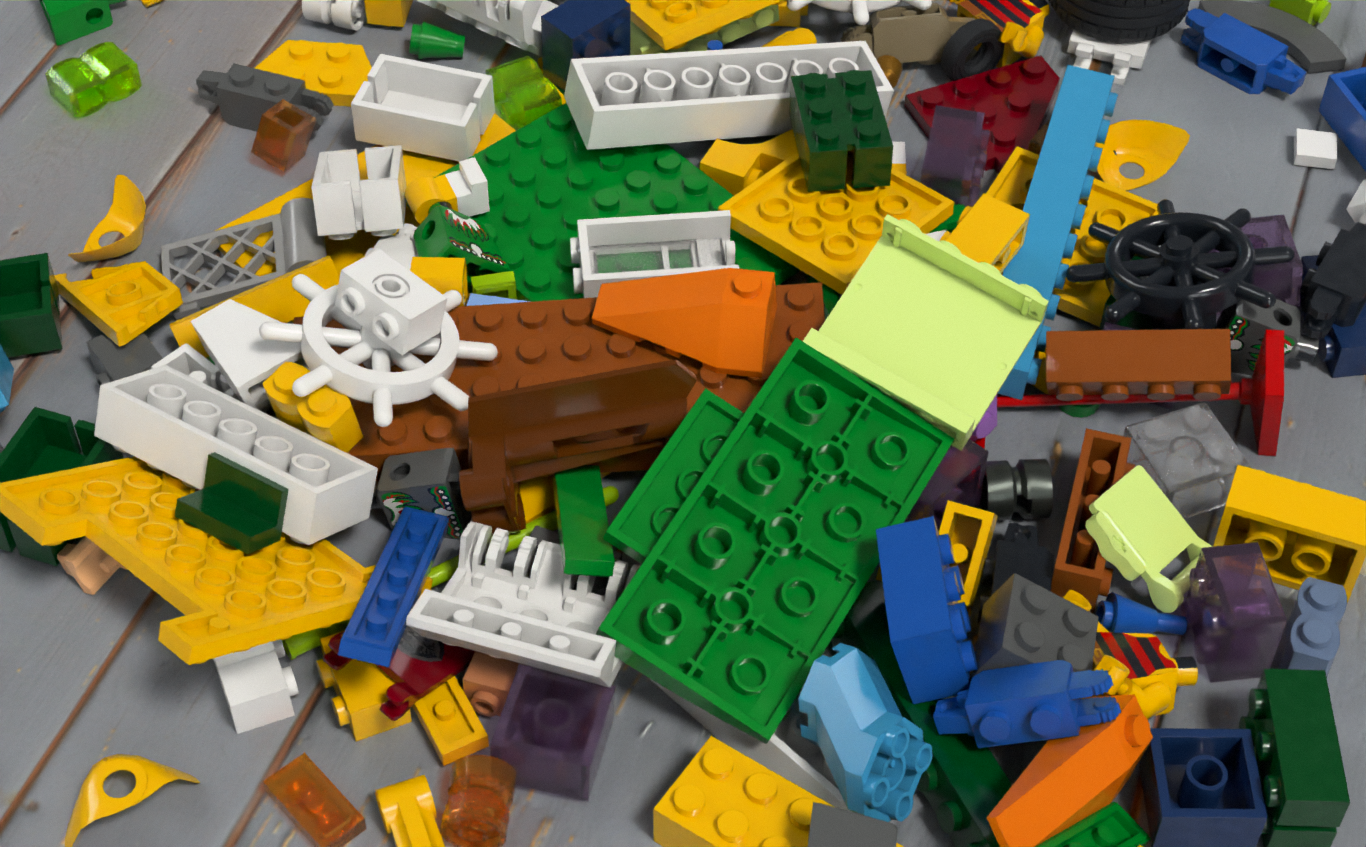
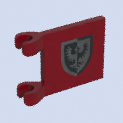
M406 626L390 666L385 667L375 664L396 682L388 688L386 697L389 700L381 705L380 711L392 721L398 720L418 700L466 669L475 651L422 637ZM338 633L330 639L328 646L332 650L323 657V661L336 671L344 668L352 660L351 658L338 655L340 641L344 633Z

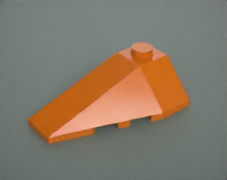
M724 268L604 283L600 286L592 315V323L637 342L647 340L663 346L666 353L674 357L680 358L683 354L702 362L703 368L715 373L762 378L777 310L775 272Z
M1135 694L1111 695V698L1115 697L1121 710L1116 720L1080 726L1079 736L1049 739L987 816V820L1000 847H1036L1113 802L1131 777L1153 739L1150 724L1143 715ZM1091 696V697H1086V698H1082V699L1094 698V697L1103 698L1104 696Z

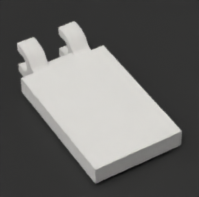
M1074 29L1069 40L1067 53H1072L1076 56L1073 66L1088 70L1093 59L1113 63L1114 66L1111 75L1115 76L1113 83L1124 86L1130 67L1142 69L1152 39L1140 42H1111L1084 35Z

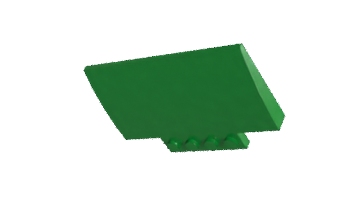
M795 338L745 413L708 389H704L606 530L603 537L605 541L642 565L595 635L616 640L614 656L630 667L720 720L767 744L803 687L813 662L822 656L880 562L876 529L904 523L955 439L800 339Z

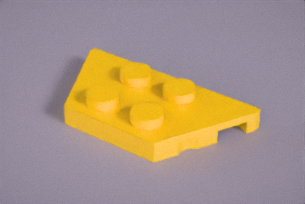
M306 40L285 41L255 67V69L304 80L306 89L327 95L334 106L351 107V102L363 82H368L367 75L372 68L362 45Z
M146 261L124 264L118 267L92 269L93 279L74 282L68 281L66 273L54 275L59 294L119 347L126 345L183 304L180 288Z

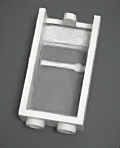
M730 210L577 220L578 237L570 238L571 263H580V268H573L574 294L583 293V298L598 297L600 286L604 283L724 268L739 269V264L735 265V242L730 241Z

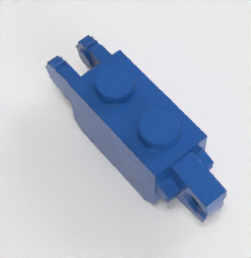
M1196 8L1188 10L1185 23L1191 28L1183 30L1181 41L1185 46H1189L1190 49L1198 52L1196 62L1199 68L1247 94H1260L1267 87L1291 95L1303 85L1306 71L1286 58L1289 46L1226 13H1223L1218 18L1208 12H1204V10Z
M1055 660L983 670L972 677L969 689L958 692L956 697L938 700L933 718L938 734L968 733V736L975 737L978 748L1079 736L1080 726L1111 722L1113 719L1116 720L1121 710L1115 697L1104 696L1103 698L1082 699L1092 695H1103V693L1108 692L1111 686H1113V682L1107 670L1096 669L1095 671L1074 672L1071 663L1064 660Z

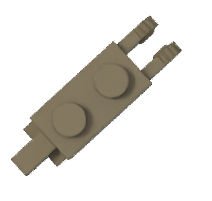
M932 3L931 7L927 10H921L912 5L891 7L873 12L869 16L870 25L855 26V28L850 27L843 30L842 38L840 39L841 42L866 41L876 60L880 56L890 55L897 58L902 65L907 62L918 61L920 64L933 65L941 62L944 47L951 36L960 27L976 19L949 17L945 9L938 3Z

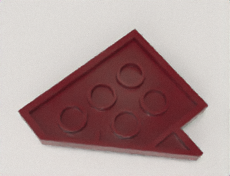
M1040 55L907 94L904 107L958 179L995 169L999 174L1017 146L1032 152L1058 91L1060 78Z

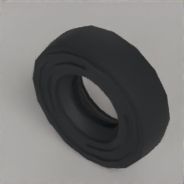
M982 18L972 20L960 27L944 47L941 57L942 70L952 81L994 69L1004 52L1005 43L999 41L1002 33L1001 30L993 22ZM981 43L978 52L965 62L970 51Z

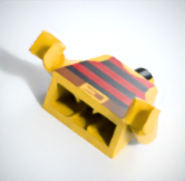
M949 0L958 5L957 17L989 20L1001 30L1002 33L999 41L1005 43L1003 56L996 66L997 68L1012 64L1022 56L1028 59L1036 56L1044 38L1042 30L1044 18L1050 12L1046 0ZM981 43L974 47L976 51L981 47Z
M1069 590L1063 597L1087 611L1091 610L1092 606L1089 601L1074 590ZM1098 621L1092 671L1096 669L1107 670L1108 674L1111 675L1113 686H1111L1108 692L1097 696L1135 694L1143 715L1149 719L1153 716L1168 714L1174 709L1176 688L1178 686H1193L1197 683L1198 669L1196 661L1192 656L1171 658L1157 636L1148 633L1109 632Z

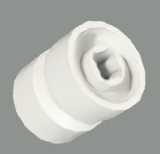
M302 0V12L307 20L329 24L333 21L335 26L355 31L361 29L366 21L364 0Z

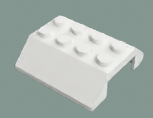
M417 0L432 8H437L455 19L474 25L475 28L502 38L513 46L541 57V16L559 6L549 0Z
M471 521L460 537L459 562L455 573L441 593L428 589L423 591L407 615L406 625L422 637L441 641L447 645L463 647L488 654L494 658H503L532 666L542 671H550L580 679L589 684H598L610 688L623 661L614 656L616 640L595 634L621 596L627 575L628 562L616 560L613 576L609 577L605 596L591 593L596 576L579 575L577 587L574 590L578 575L563 573L560 544L542 540L538 545L535 555L537 538L523 537L512 572L500 568L509 543L508 531L497 528L491 538V526ZM634 564L632 566L626 587L640 568V565Z

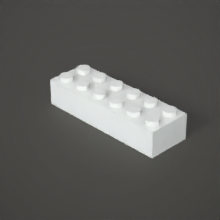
M167 365L100 385L94 436L112 444L113 448L117 451L129 453L147 462L149 467L164 471L182 480L184 485L199 490L204 488L208 454L214 452L288 488L282 532L289 535L297 543L314 544L369 518L378 468Z

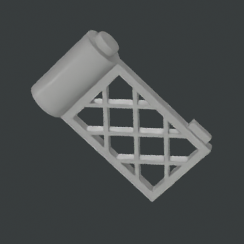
M309 198L292 199L282 206L279 214L162 245V275L180 289L186 282L197 286L189 296L182 297L183 304L169 313L168 316L174 315L176 319L189 316L200 311L202 307L224 301L326 257L325 236H318L313 200ZM273 231V236L263 247L252 243L259 234ZM229 242L234 244L223 258L212 254L221 244ZM245 250L256 254L244 268L233 264ZM188 253L194 254V257L183 269L174 265V257ZM266 260L276 264V272L263 276L255 275L256 271ZM205 261L216 265L204 279L193 275ZM226 271L237 275L229 285L215 286L216 282Z

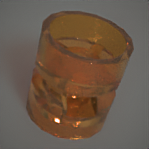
M469 755L455 761L451 769L447 789L449 798L443 809L440 824V833L448 843L455 847L503 846L506 842L510 822L509 807L513 803L517 782V773L510 764L487 755Z

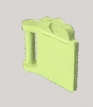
M1140 465L1131 469L1089 505V510L1093 515L1086 521L1085 526L1088 533L1096 541L1102 557L1113 564L1122 576L1129 581H1133L1141 575L1147 583L1153 604L1164 613L1174 612L1183 603V595L1203 576L1213 575L1222 566L1223 560L1218 550L1196 535L1158 485ZM1187 548L1190 563L1172 580H1169L1159 573Z

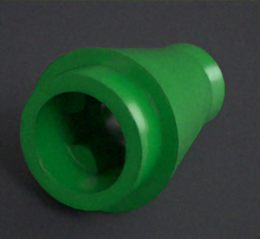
M424 21L422 25L413 24L409 54L418 55V59L463 58L465 35L453 33Z

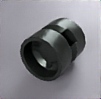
M1021 459L1015 467H1012L1006 460L980 462L977 485L979 508L981 510L995 513L998 516L997 520H1010L1014 512H1018L1023 519L1049 518L1053 503V485L1047 459Z

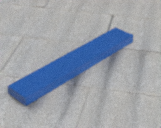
M410 507L403 508L341 638L339 656L385 667L390 666L406 629L407 615L420 596L446 535L449 523L447 516Z

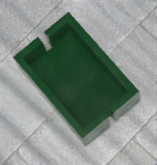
M850 70L835 73V78H828L827 74L819 73L791 76L789 117L808 192L845 189L847 151L854 150L853 188L890 186L893 143L872 71Z
M48 253L0 260V344L7 357L63 349L61 320L59 317V290Z
M34 407L0 453V483L123 459V454L114 449L112 444L94 436V423L79 419L73 425L70 416ZM0 512L1 550L12 553L17 546L21 556L57 566L59 564L57 554L67 544H72L75 540H66L62 544L55 546H42Z
M1264 668L1258 687L1250 690L1248 715L1242 716L1239 722V729L1251 730L1267 813V820L1261 833L1263 847H1331L1337 834L1336 827L1341 825L1349 807L1350 798L1325 670Z

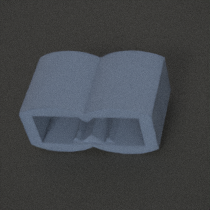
M1308 577L1302 583L1287 622V642L1280 658L1278 669L1325 670L1326 677L1328 676L1340 645L1339 625L1347 606V595L1343 585Z

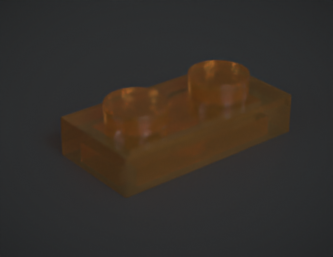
M305 752L263 781L265 792L314 847H342L367 829L365 818Z

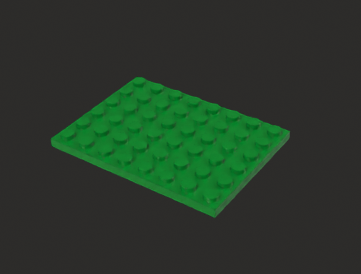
M567 103L562 104L467 158L475 157L487 179L490 208L489 212L470 217L480 221L485 226L511 271L514 272L517 300L531 302L583 298V293L574 294L573 268H580V263H571L570 238L578 237L577 220L718 211L720 205L734 196L667 144L587 150ZM459 164L438 176L460 170ZM730 228V241L735 242V265L739 264V269L775 272L776 285L781 284L801 271ZM690 250L668 252L670 269L693 267ZM661 252L596 256L598 273L663 269Z

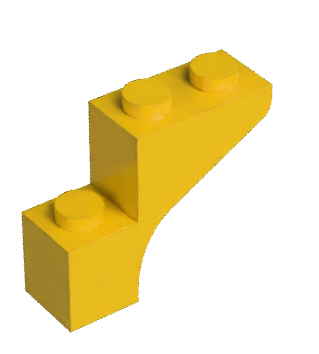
M793 129L758 144H737L717 138L700 161V170L735 196L798 151Z

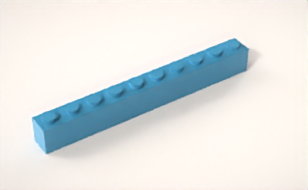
M1067 65L1022 210L1030 214L1024 244L1004 269L1002 275L1017 284L1032 286L1049 303L1042 323L997 394L1022 400L1026 384H1036L1042 359L1034 358L1036 351L1045 353L1046 331H1051V327L1044 326L1045 319L1054 321L1060 296L1053 294L1054 288L1063 290L1066 271L1069 265L1063 264L1062 260L1063 258L1072 259L1078 235L1070 232L1072 228L1080 230L1086 205L1079 204L1080 199L1087 201L1089 199L1094 176L1087 175L1088 170L1097 171L1103 148L1095 146L1096 143H1105L1110 125V120L1103 118L1104 115L1112 117L1118 93L1111 92L1114 75Z

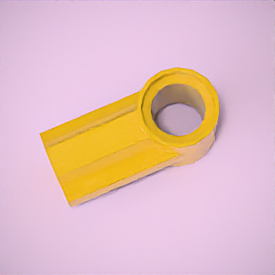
M424 774L375 789V796L387 834L392 833L396 847H445L442 835L435 821L437 818L436 808Z

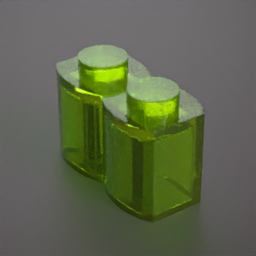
M113 42L97 44L85 51L79 58L62 60L45 73L50 95L74 117L91 115L105 106L108 101L125 99L142 86L137 63Z
M530 56L485 70L486 75H492L494 103L500 111L501 118L516 131L562 105V99L557 89L548 78L543 76L539 66Z

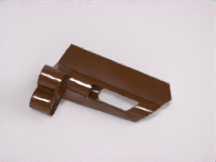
M677 359L468 397L469 469L460 470L459 483L464 507L467 512H471L472 521L491 526V537H493L497 528L507 530L509 534L521 532L522 529H526V520L518 482L663 445L665 439L672 437L685 417L687 396L697 382L696 375ZM646 424L641 433L583 444L574 438Z

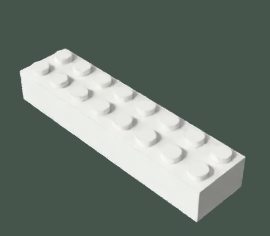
M866 41L571 59L564 98L585 147L589 150L716 140L717 138L731 139L781 135L792 129L789 117L791 76L819 73L827 74L828 78H835V73L850 70H871L885 117L894 90Z

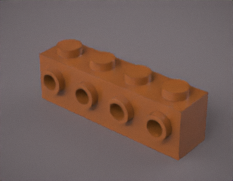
M1230 329L1046 331L1048 395H1056L1057 399L1063 401L1081 400L1083 395H1101L1102 399L1119 401L1129 398V395L1147 394V398L1152 400L1173 399L1175 394H1193V397L1199 400L1218 399L1221 397V394L1230 393Z
M1086 428L1054 567L1051 592L1063 598L1069 590H1074L1089 601L1092 606L1089 612L1094 613L1098 595L1108 597L1114 569L1105 567L1106 560L1102 557L1096 541L1086 529V521L1093 515L1089 510V505L1133 469L1135 464L1127 462L1132 438Z

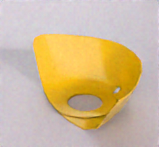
M1132 119L1109 125L1105 143H1096L1095 146L1103 148L1097 171L1104 182L1125 191L1148 185L1166 174L1174 165L1189 142L1190 135L1181 128L1150 120ZM1126 163H1135L1144 169V175L1138 179H1129L1121 175L1119 168Z
M124 175L116 176L113 203L106 217L90 234L83 252L71 253L68 255L77 262L105 260L136 250L141 244L144 236L146 205L143 195L128 177ZM108 232H119L125 236L104 247L99 245L101 236Z
M115 754L105 757L92 766L81 786L67 825L65 847H72L80 830L88 824L138 804L164 784L177 779L194 783L200 782L188 773L138 755ZM119 770L131 772L136 778V785L127 796L113 798L104 792V781L110 774Z

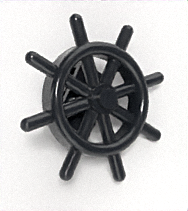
M1164 199L1157 205L1158 215L1138 220L1120 231L1099 222L1091 224L1088 230L1089 235L1093 239L1108 244L1104 263L1070 266L1066 271V278L1072 283L1105 280L1109 292L1117 300L1105 310V318L1109 322H1118L1135 310L1151 316L1152 330L1216 329L1217 312L1234 305L1241 299L1265 309L1275 305L1276 297L1274 293L1253 285L1255 266L1288 263L1294 258V250L1290 246L1254 248L1249 237L1241 230L1251 220V214L1247 209H1238L1223 220L1199 213H1175L1173 203L1170 200ZM1213 249L1219 251V252L1209 253V252H1211ZM1134 256L1142 258L1138 260H1131ZM1232 268V269H1231L1229 272H1227V273H1223V272H1221V271L1216 270V269ZM1142 276H1149L1145 280L1137 278Z

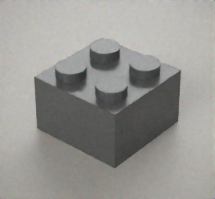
M1014 573L983 605L975 649L978 669L971 671L970 678L983 670L1055 660H1064L1071 663L1074 672L1092 671L1099 617Z

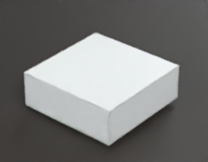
M1297 128L1294 136V165L1334 170L1337 161V133Z

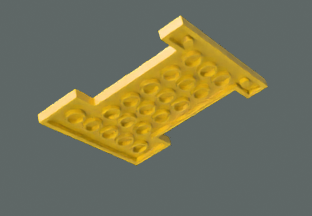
M135 456L0 483V512L40 545L55 546L62 544L66 540L86 536L104 550L106 554L129 570L135 577L158 593L164 600L182 612L185 616L160 622L158 641L188 665L205 663L209 659L234 652L247 651L251 647L276 640L289 639L293 635L318 628H327L332 624L351 619L376 565L363 567L326 539L319 540L311 545L300 544L293 541L289 535L283 532L280 541L251 554H246L175 517L177 499L199 491V489L188 487L182 483V480L164 471L149 467L147 462ZM429 576L426 579L420 596L425 589L431 590L433 579Z

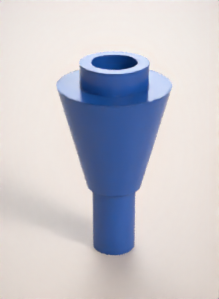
M1114 592L1109 593L1105 601L1101 600L1096 610V616L1099 617L1098 621L1109 632L1153 634L1155 632L1184 635L1187 629V618L1185 616L1158 613L1155 609Z

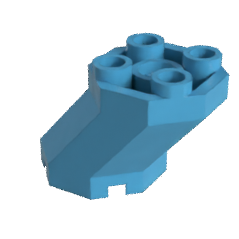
M839 643L832 648L837 654L832 657L822 655L813 662L798 698L799 712L807 714L808 727L800 724L801 737L821 749L847 809L854 813L890 822L892 819L902 822L911 813L913 795L922 773L927 770L931 763L932 746L929 743L923 742V730L902 717L875 660L855 647Z

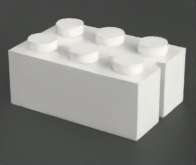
M385 54L378 56L367 75L368 82H363L351 102L355 138L357 141L382 146L402 145V150L454 161L466 160L474 154L481 140L480 134L483 135L495 113L492 75Z
M402 145L365 148L367 180H360L357 149L319 152L311 186L318 236L329 235V238L332 240H344L353 237L357 230L371 232L374 236H388L396 233L397 229H404L406 210L404 194L407 186Z

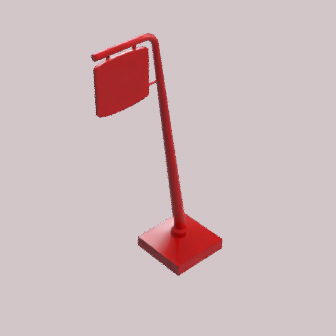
M1266 329L1252 378H1242L1240 382L1231 383L1230 393L1221 394V397L1218 399L1199 400L1195 399L1193 394H1175L1173 399L1152 400L1147 398V394L1129 395V398L1119 401L1105 400L1101 398V395H1083L1081 400L1063 401L1057 399L1056 395L1034 394L1023 395L1022 400L1008 396L997 397V408L1239 400L1241 405H1250L1257 454L1276 456L1284 402V330ZM986 437L978 438L963 448L962 451L960 450L955 458L941 463L931 478L975 481L978 478L979 464L984 458Z

